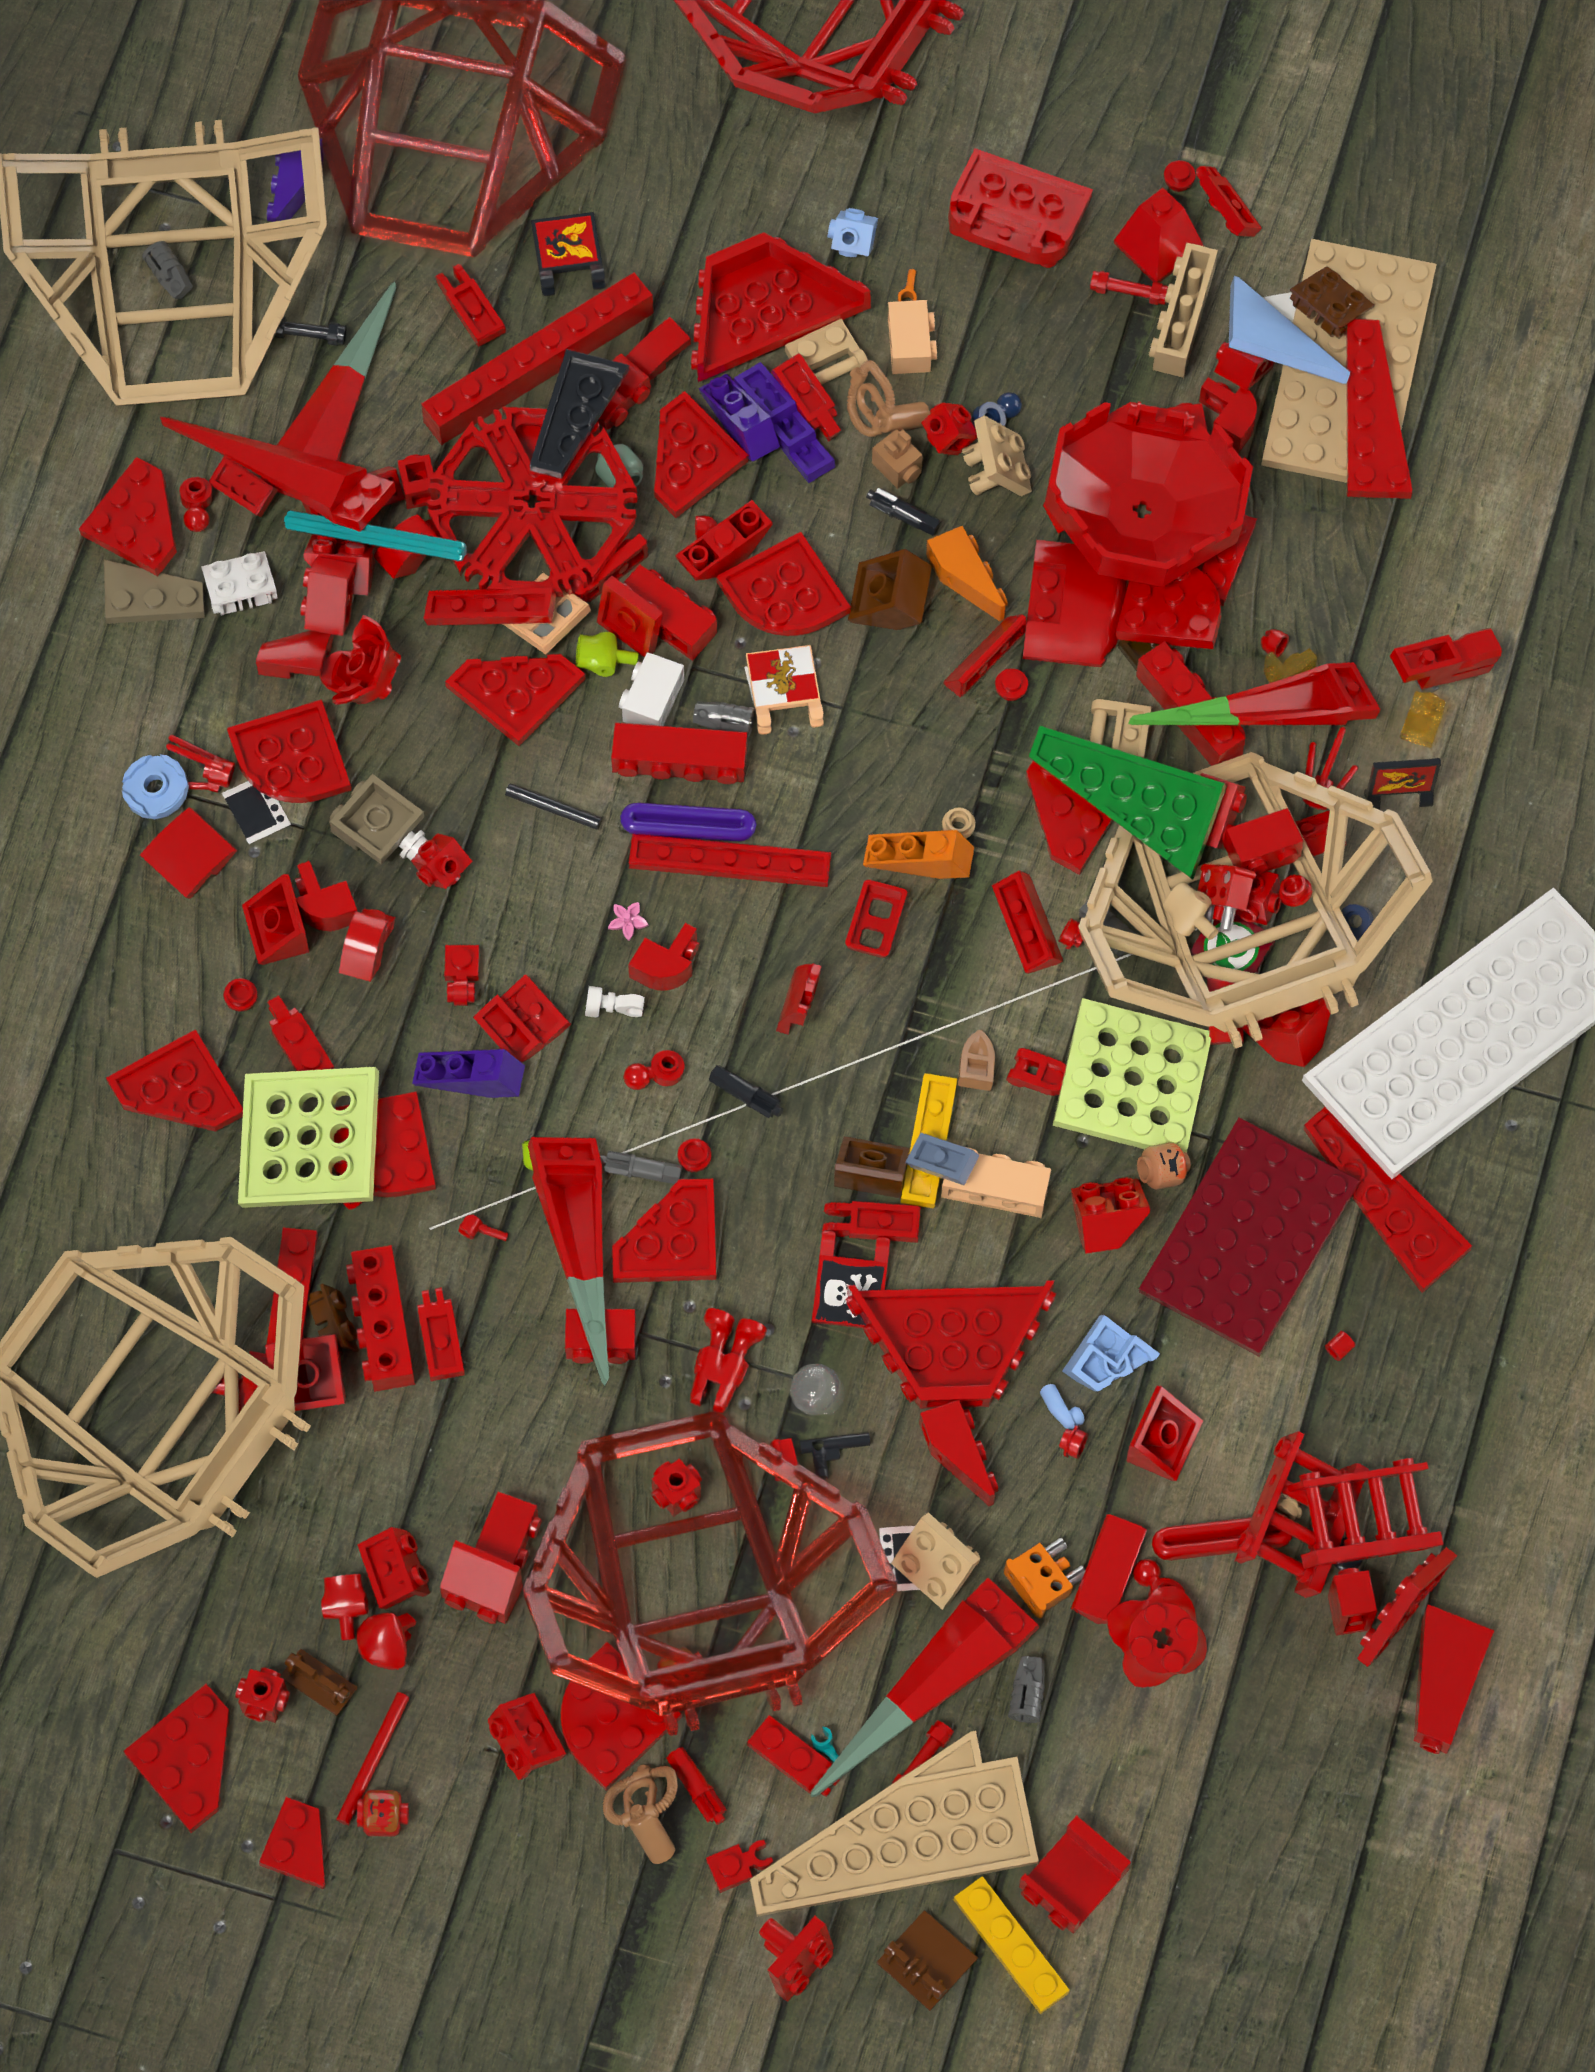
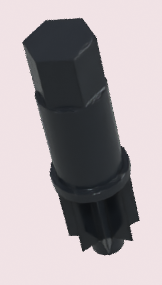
M879 487L876 492L870 489L867 493L866 498L871 500L869 505L888 514L889 517H894L932 536H935L942 520L902 500V497H896Z
M716 1065L710 1073V1082L746 1103L747 1107L754 1109L765 1117L773 1118V1115L780 1117L783 1113V1108L779 1104L781 1100L766 1092L760 1086L753 1085L720 1065Z

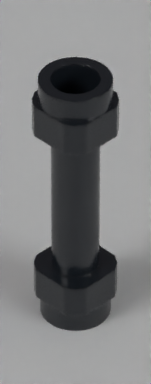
M284 316L274 338L284 339L285 334L326 339L328 345L338 346V344H345L347 327L330 322L329 327L287 322Z

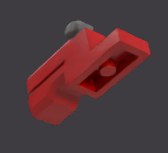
M1486 628L1466 633L1456 640H1452L1450 635H1445L1395 648L1390 654V658L1404 683L1415 680L1421 692L1430 694L1439 689L1438 685L1489 673L1501 657L1502 648L1492 629Z

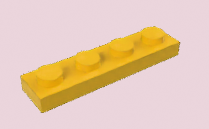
M924 1073L910 1152L920 1132L947 1141L957 1087L956 1078ZM907 1164L901 1203L934 1209L940 1177L913 1169Z
M983 1876L954 1896V1902L1040 2014L1069 1994V1988Z

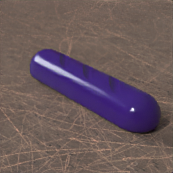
M631 803L622 810L620 816L621 825L624 830L635 835L746 841L752 837L756 830V819L750 812L742 809Z

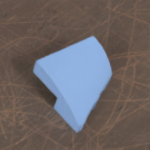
M1100 1315L1062 1372L1085 1387L1098 1392L1109 1386L1112 1381L1119 1377H1125L1134 1372L1135 1368L1148 1361L1157 1359L1160 1353L1136 1335L1127 1333L1105 1315Z

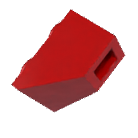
M312 534L304 551V560L311 567L316 557L354 563L353 594L368 595L373 582L375 558L373 556L377 551V546Z
M1324 998L1258 1020L1257 1023L1262 1034V1040L1256 1042L1276 1061L1305 1068L1323 1047L1330 1012ZM1248 1025L1241 1027L1251 1037Z
M1122 1177L1111 1183L1098 1184L1089 1182L1082 1184L1080 1187L1071 1188L1079 1237L1085 1254L1119 1249L1150 1213V1206L1138 1178Z

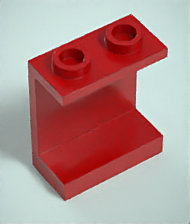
M1076 1815L1067 1825L1066 1833L1029 1875L1025 1873L1020 1878L1019 1887L1022 1889L1021 1895L1034 1907L1041 1905L1050 1913L1048 1918L1059 1929L1064 1931L1067 1928L1074 1934L1130 1869L1131 1861Z

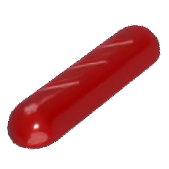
M1252 1517L1165 1527L1154 1534L1152 1548L1159 1558L1169 1561L1238 1553L1239 1549L1236 1547L1238 1539L1247 1530ZM1269 1524L1262 1542L1273 1548H1281L1290 1543L1293 1536Z

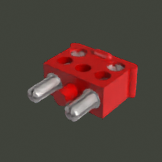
M1203 864L1200 868L1202 872L1198 891L1206 894L1212 901L1204 916L1212 924L1214 920L1221 921V930L1231 931L1236 910H1247L1251 886L1256 873L1237 866Z

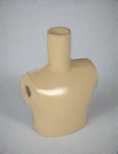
M1186 882L1177 884L1163 904V908L1173 920L1174 929L1184 936H1190L1197 928L1209 940L1218 934V929L1204 916L1211 905V899L1206 894L1193 889Z

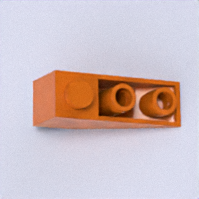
M960 526L927 540L926 556L940 582L998 621L1004 620L1005 606L1008 605L1007 598L1001 588L996 589L992 581L993 573L988 562L981 561L978 555L979 547L974 536H968L964 527Z
M958 830L868 835L863 865L869 868L937 879L967 878L970 875L974 846Z

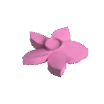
M639 902L631 904L627 911L624 907L614 904V913L618 918L611 921L608 929H623L624 937L630 941L634 934V928L643 929L648 926L646 920L639 916Z

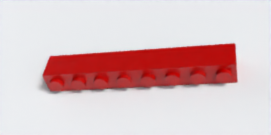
M635 272L421 403L423 422L441 445L445 444L464 432L472 420L474 425L477 424V417L481 416L485 419L493 414L494 409H501V407L506 406L559 373L566 349L588 355L653 314V295Z

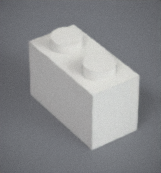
M647 652L643 662L638 661L635 665L631 678L634 682L630 690H624L619 702V708L622 709L623 722L664 726L684 682V665Z

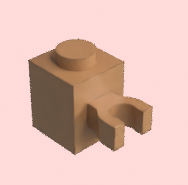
M896 429L872 448V464L898 489L906 482L908 484L912 483L919 477L922 471V454L911 444V437L903 429L901 431Z

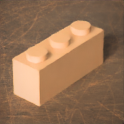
M978 1154L979 1158L965 1185L946 1179L943 1180L941 1198L1042 1218L1051 1168H1046L1045 1165L1036 1161H1026L1025 1163L1012 1161L1010 1157L1002 1154H993L992 1156Z

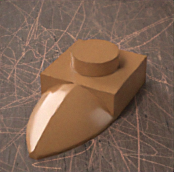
M982 1030L973 1033L964 1044L959 1062L957 1086L991 1091L994 1077L995 1052L990 1039Z

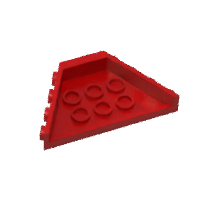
M765 232L706 256L705 269H699L698 286L700 289H703V296H697L696 315L701 316V321L694 324V343L699 344L698 350H692L691 369L697 370L698 382H701L793 342L839 319L844 320L870 309V290L862 282L853 281L843 276L836 268L821 264L814 260L807 252H799L788 246L783 239L772 237Z
M1055 1280L1046 1281L1044 1286L865 1291H859L856 1285H847L848 1297L845 1299V1302L855 1317L859 1314L866 1324L863 1330L872 1345L878 1343L883 1350L884 1355L881 1358L891 1374L897 1372L903 1382L900 1384V1388L910 1403L915 1401L920 1409H928L960 1400L962 1408L989 1407L993 1398L1001 1399L1009 1383L1004 1378L1010 1368L1014 1371L1018 1368L1025 1352L1020 1350L1026 1339L1029 1341L1033 1340L1041 1324L1036 1321L1042 1310L1049 1311L1057 1293L1053 1292Z

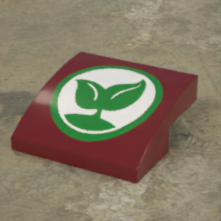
M1236 914L1231 931L1221 930V921L1214 920L1213 925L1218 929V934L1209 940L1200 933L1190 953L1193 956L1261 932L1264 929L1242 920ZM1275 941L1211 964L1257 974L1260 965L1274 946Z

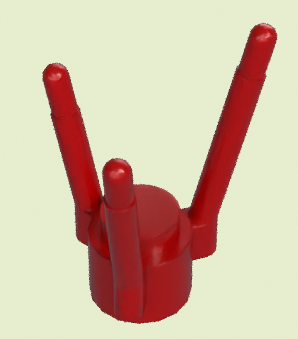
M1341 727L1338 731L1321 776H1315L1316 783L1325 788L1333 786V782L1328 777L1346 732L1344 727ZM1315 742L1310 743L1305 775L1310 777L1313 774ZM1353 765L1336 788L1343 790L1358 770L1357 765ZM1302 798L1303 802L1318 810L1327 809L1324 806Z
M174 735L168 737L171 742L181 746L178 747L168 743L166 745L168 750L205 765L203 778L208 779V782H188L189 789L209 790L218 793L220 786L229 787L235 770L234 762L218 757Z

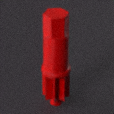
M683 1747L672 1751L666 1759L675 1770L676 1775L692 1797V1802L695 1803L707 1823L714 1821L716 1825L724 1822L725 1817L723 1814L727 1809L715 1793L714 1788L708 1784Z

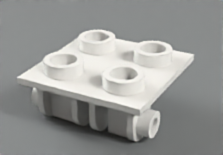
M265 551L249 553L242 557L226 561H216L212 564L201 566L214 614L220 613L222 616L227 613L236 612L235 601H238L239 609L243 611L241 601L243 599H247L250 609L253 608L252 597H254L256 606L271 604L272 600L278 599Z

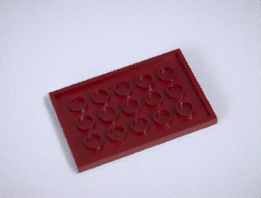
M1238 1118L1140 1285L1139 1293L1260 1357L1357 1189L1359 1180L1257 1126Z

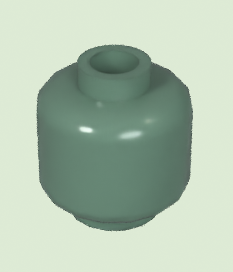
M614 445L632 481L637 487L643 478V464L627 445ZM598 453L595 471L608 487H614L616 480L605 459Z

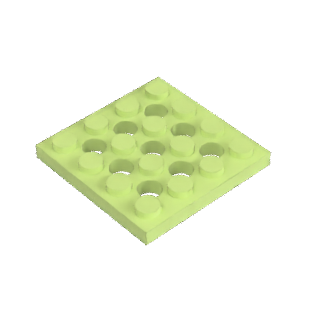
M1082 998L1052 1126L1142 1149L1152 1145L1173 1142L1183 1152L1187 1153L1211 1043L1209 1031ZM1108 1032L1114 1036L1116 1044L1109 1047L1104 1046L1100 1043L1098 1035ZM1134 1041L1144 1042L1148 1047V1053L1145 1055L1136 1054L1131 1048V1043ZM1168 1049L1176 1050L1181 1056V1061L1178 1063L1168 1062L1164 1057V1051ZM1095 1063H1102L1107 1066L1109 1075L1098 1077L1092 1072L1091 1066ZM1129 1071L1136 1072L1140 1075L1142 1083L1137 1086L1130 1085L1125 1081L1124 1074ZM1160 1080L1170 1081L1174 1086V1092L1171 1094L1160 1092L1157 1082ZM1087 1094L1098 1095L1102 1100V1106L1098 1108L1089 1107L1084 1100V1096ZM1121 1102H1128L1134 1107L1135 1114L1129 1117L1123 1116L1119 1113L1117 1105ZM1156 1110L1162 1111L1166 1114L1168 1122L1164 1125H1157L1151 1120L1150 1113Z
M376 1067L245 1074L238 1204L242 1208L373 1201L379 1070ZM342 1096H350V1105L345 1110H336V1101ZM311 1097L318 1098V1105L313 1111L303 1112V1104L307 1099ZM278 1099H284L285 1108L278 1114H271L270 1107L272 1103ZM341 1128H348V1138L342 1143H335L334 1134ZM308 1130H316L315 1140L309 1145H303L301 1143L302 1135ZM277 1131L283 1132V1141L278 1146H269L270 1136ZM341 1160L347 1161V1170L342 1175L334 1176L332 1174L334 1164ZM307 1162H313L315 1165L314 1172L308 1177H300L299 1171L302 1165ZM274 1164H281V1174L275 1179H268L267 1171L269 1167Z

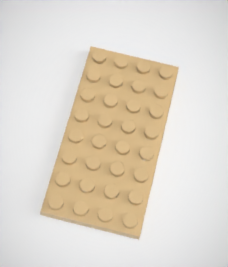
M1311 239L1302 281L1328 266L1352 287L1362 292L1375 305L1356 319L1380 321L1400 428L1402 429L1437 264ZM1296 308L1293 324L1346 368V331L1339 339L1336 336L1330 337L1321 328L1322 323L1320 325L1314 323L1316 316L1310 320L1307 318V315ZM1283 365L1261 465L1347 483L1346 384Z

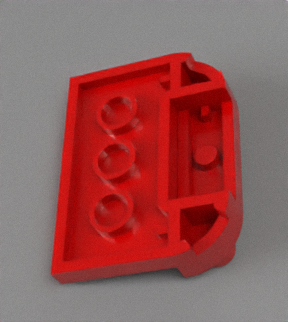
M975 148L951 195L948 212L949 231L951 234L969 242L1029 263L1051 268L1069 251L1070 241L1092 199L1093 189Z

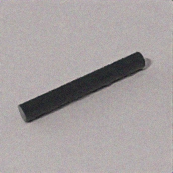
M511 783L506 789L505 796L596 830L601 825L602 817Z

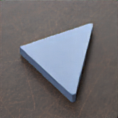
M1234 276L1230 286V348L1342 384L1347 383L1350 372L1243 280Z

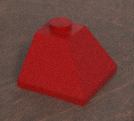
M1161 188L1139 205L1114 239V244L1144 274L1157 283H1160L1173 273L1177 256L1183 257L1186 243L1204 247L1185 208L1164 188Z

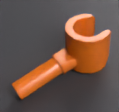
M909 269L905 289L899 292L898 301H902L904 298H911L913 301H917V295L914 291L916 270Z

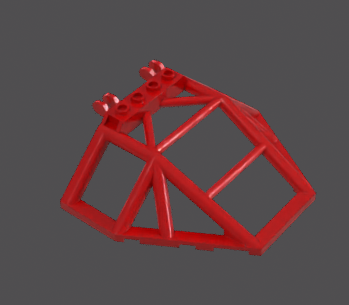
M673 0L735 87L814 114L883 97L890 103L903 105L908 99L906 94L901 89L891 86V84L894 82L899 88L913 91L916 87V79L901 70L926 32L931 27L937 33L950 35L955 28L948 19L960 21L964 15L961 7L946 0H900L896 7L893 0H879L886 22L875 37L818 56L855 1L840 0L803 56L799 57L742 16L752 0H737L732 8L721 0ZM704 13L745 42L718 34ZM939 13H942L948 19L938 16ZM863 55L851 73L829 67ZM735 56L758 64L742 68ZM795 75L833 89L813 93L812 91L776 79Z

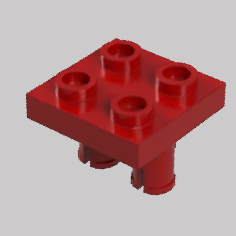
M814 1916L796 1936L773 1918L768 1919L760 1929V1936L766 1940L764 1947L777 1957L774 1963L767 1969L776 1993L788 2002L793 1995H800L807 1987L812 1973L817 1968L822 1969L832 1958L834 1946L827 1926L823 1921Z

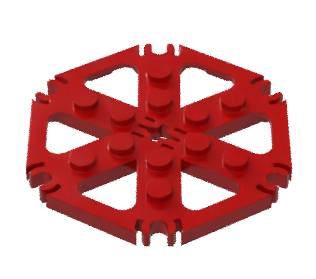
M501 407L506 419H502L500 411L494 409L495 422L487 424L481 416L477 417L478 426L481 430L479 431L474 426L472 420L430 478V484L428 485L429 493H437L440 497L437 500H427L428 514L440 538L456 541L457 539L450 527V521L454 517H499L473 554L466 553L462 561L452 560L460 576L465 571L464 576L467 582L476 574L483 576L478 584L479 589L487 588V591L521 588H553L556 597H564L563 591L559 588V584H563L565 592L570 595L572 594V588L569 583L574 579H578L582 582L584 588L587 587L588 581L585 572L591 577L593 583L635 525L636 510L626 509L625 505L627 503H638L637 488L604 426L599 433V422L595 424L561 479L530 471L529 465L531 461L516 435V430L520 426H542L547 409ZM482 447L488 452L503 482L455 480L454 473L473 448ZM593 452L603 456L616 480L614 487L566 485L587 455ZM530 495H536L537 500L541 501L535 503L534 508H530L528 502H524V500L530 499ZM562 520L604 522L611 526L612 532L593 558L583 559ZM531 534L550 570V575L542 582L509 580L506 578L504 571Z

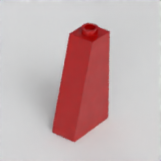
M1429 1604L1422 1618L1414 1741L1420 1743V1747L1427 1752L1433 1754L1443 1752L1447 1754L1494 1630Z

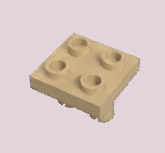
M985 415L974 420L978 442L963 448L962 453L965 454L963 456L964 460L970 467L983 461L984 471L971 475L968 478L971 483L969 485L975 495H980L998 485L1019 496L1032 492L1029 480L1031 472L1025 462L1023 453L1025 445L1022 437Z
M927 1513L921 1517L891 1564L943 1610L951 1603L975 1566L979 1564L980 1556L977 1551L972 1552L973 1548L971 1546H965L954 1536L951 1528L947 1530V1524L938 1522L930 1513Z

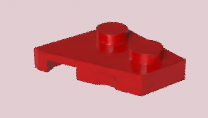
M286 1797L259 1860V1865L324 1889L326 1884L320 1810Z

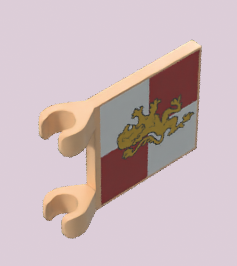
M811 645L746 653L757 729L760 735L771 733L769 711L808 706L810 726L815 728L824 725L823 709Z

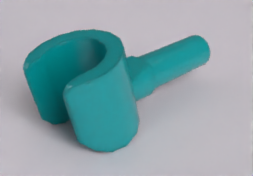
M823 1726V1733L828 1739L820 1743L811 1734L812 1744L817 1752L825 1753L834 1763L839 1755L833 1747L834 1741L830 1729Z

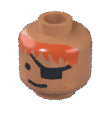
M1173 1142L1145 1148L1137 1161V1170L1141 1181L1156 1190L1182 1184L1191 1166L1188 1154L1183 1152Z

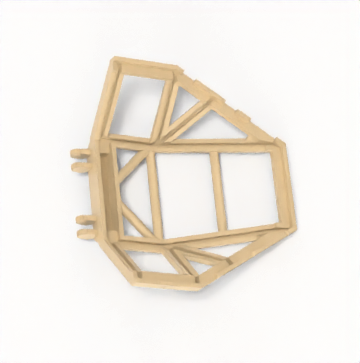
M215 120L214 134L217 144L205 145V127L202 121L195 122L197 145L129 151L126 127L119 128L120 152H109V134L107 129L99 130L101 153H0V218L4 253L116 406L246 395L327 228L318 128L224 143L222 120ZM301 150L307 216L252 225L247 160ZM17 173L80 174L86 239L23 240ZM229 177L232 212L194 180ZM166 182L178 183L227 225L112 235L155 183ZM136 185L104 223L101 188ZM303 237L289 266H286L264 244ZM234 238L233 303L116 312L107 248L152 245L159 241L179 243ZM31 259H75V261L51 287ZM254 260L279 287L252 340ZM90 272L102 355L63 304ZM233 316L232 377L126 385L118 325Z
M1250 752L1193 772V774L1200 776L1201 773H1205L1233 783L1249 777L1268 814L1288 808L1280 788L1330 809L1322 873L1303 836L1304 842L1301 857L1293 862L1299 875L1311 883L1313 889L1311 899L1317 912L1192 956L1186 937L1174 929L1173 920L1163 908V904L1177 884L1181 882L1189 884L1200 880L1202 872L1200 868L1202 865L1198 866L1193 880L1183 872L1166 877L1159 854L1119 825L1115 837L1111 838L1105 853L1107 858L1105 865L1099 869L1088 899L1087 914L1085 918H1081L1079 924L1081 937L1109 996L1203 1026H1214L1223 1032H1228L1235 1049L1242 1047V1037L1236 1028L1248 1025L1250 1035L1254 1041L1262 1040V1034L1257 1023L1258 1020L1305 1005L1317 999L1324 998L1331 1015L1339 1011L1338 1002L1333 994L1344 991L1346 1001L1351 1007L1359 1005L1353 988L1359 974L1367 969L1433 882L1429 868L1398 813L1389 809L1385 812L1373 808L1372 802L1334 786L1325 788L1318 785L1315 778L1298 771L1292 774L1264 762L1262 756ZM1348 817L1372 826L1374 830L1342 868ZM1133 841L1160 925L1118 886ZM1389 844L1407 877L1357 942L1340 910V906L1386 845ZM1229 856L1205 863L1233 866ZM1110 904L1143 936L1104 926L1103 922ZM1312 928L1287 965L1266 973L1255 974L1211 964ZM1328 930L1336 948L1309 957L1324 933ZM1110 948L1174 967L1189 998L1124 978ZM1202 976L1235 984L1209 992Z
M232 1237L220 1238V1241L205 1242L201 1239L156 1243V1247L145 1248L139 1245L120 1246L117 1250L82 1253L79 1250L65 1251L0 1341V1430L2 1436L7 1441L9 1452L6 1454L17 1497L23 1503L25 1514L22 1516L25 1526L96 1578L194 1536L200 1530L217 1526L233 1537L237 1530L227 1521L220 1519L224 1511L228 1507L231 1509V1512L244 1519L250 1513L233 1501L236 1494L276 1438L292 1450H295L298 1446L294 1438L281 1432L288 1421H291L301 1431L307 1432L311 1425L294 1414L304 1285ZM220 1262L215 1309L191 1263ZM169 1265L198 1322L118 1275L113 1270ZM240 1269L279 1295L274 1370L235 1345ZM79 1275L141 1313L67 1416L11 1368ZM152 1320L217 1357L218 1361L137 1473L78 1424ZM238 1372L258 1385L240 1413ZM224 1376L226 1432L210 1455L156 1472ZM18 1403L95 1466L32 1458ZM196 1474L177 1501L157 1487ZM37 1479L85 1485L88 1487L44 1506ZM129 1493L167 1520L97 1551L59 1524Z

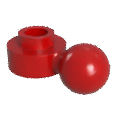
M191 477L186 479L179 489L181 503L188 509L184 514V524L192 532H201L207 528L210 521L209 514L205 509L213 500L212 487L204 478Z
M663 1050L654 1055L651 1065L648 1067L640 1063L629 1065L624 1071L623 1079L625 1084L633 1090L645 1088L652 1079L661 1086H673L682 1079L685 1064L678 1053L671 1050ZM669 1062L673 1067L665 1068L662 1064Z
M1142 1559L1134 1566L1133 1577L1135 1581L1141 1586L1150 1587L1148 1598L1154 1590L1164 1586H1178L1185 1592L1184 1588L1177 1581L1169 1578H1160L1161 1569L1154 1560Z

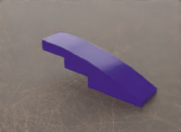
M761 362L734 377L735 383L771 417L780 448L808 483L835 468L834 458L816 439L815 430L797 411L796 402Z

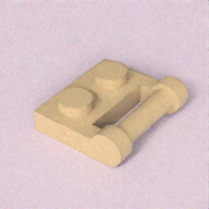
M842 319L785 345V352L789 359L800 353L811 370H815L849 354V358L814 373L821 385L850 372L856 367H861L863 363L868 361L864 351L859 348Z
M1103 699L1094 700L1091 707L1093 722L1090 741L1102 745L1107 716H1117L1112 748L1144 758L1149 725H1130L1128 722L1133 715L1150 713L1152 707Z

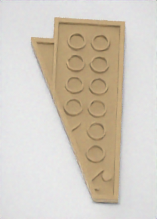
M976 1731L969 1732L751 1878L750 1884L757 1917L1038 1864L1039 1860L1018 1758L1013 1757L982 1763Z

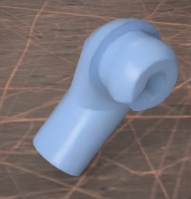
M1048 1384L1041 1389L1040 1394L1048 1410L1064 1428L1071 1430L1076 1425L1084 1423L1085 1419L1081 1409L1073 1407L1071 1410H1068L1054 1384Z

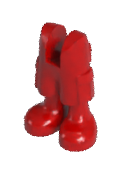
M708 1308L703 1318L705 1325L710 1329L711 1340L709 1346L699 1350L696 1364L694 1365L695 1379L691 1390L690 1403L701 1407L707 1394L709 1383L712 1382L720 1385L716 1394L713 1411L724 1413L748 1369L749 1364L744 1359L748 1349L765 1338L767 1328L757 1321L747 1318L740 1319L735 1331L731 1352L723 1354L726 1342L734 1328L735 1319L723 1310Z

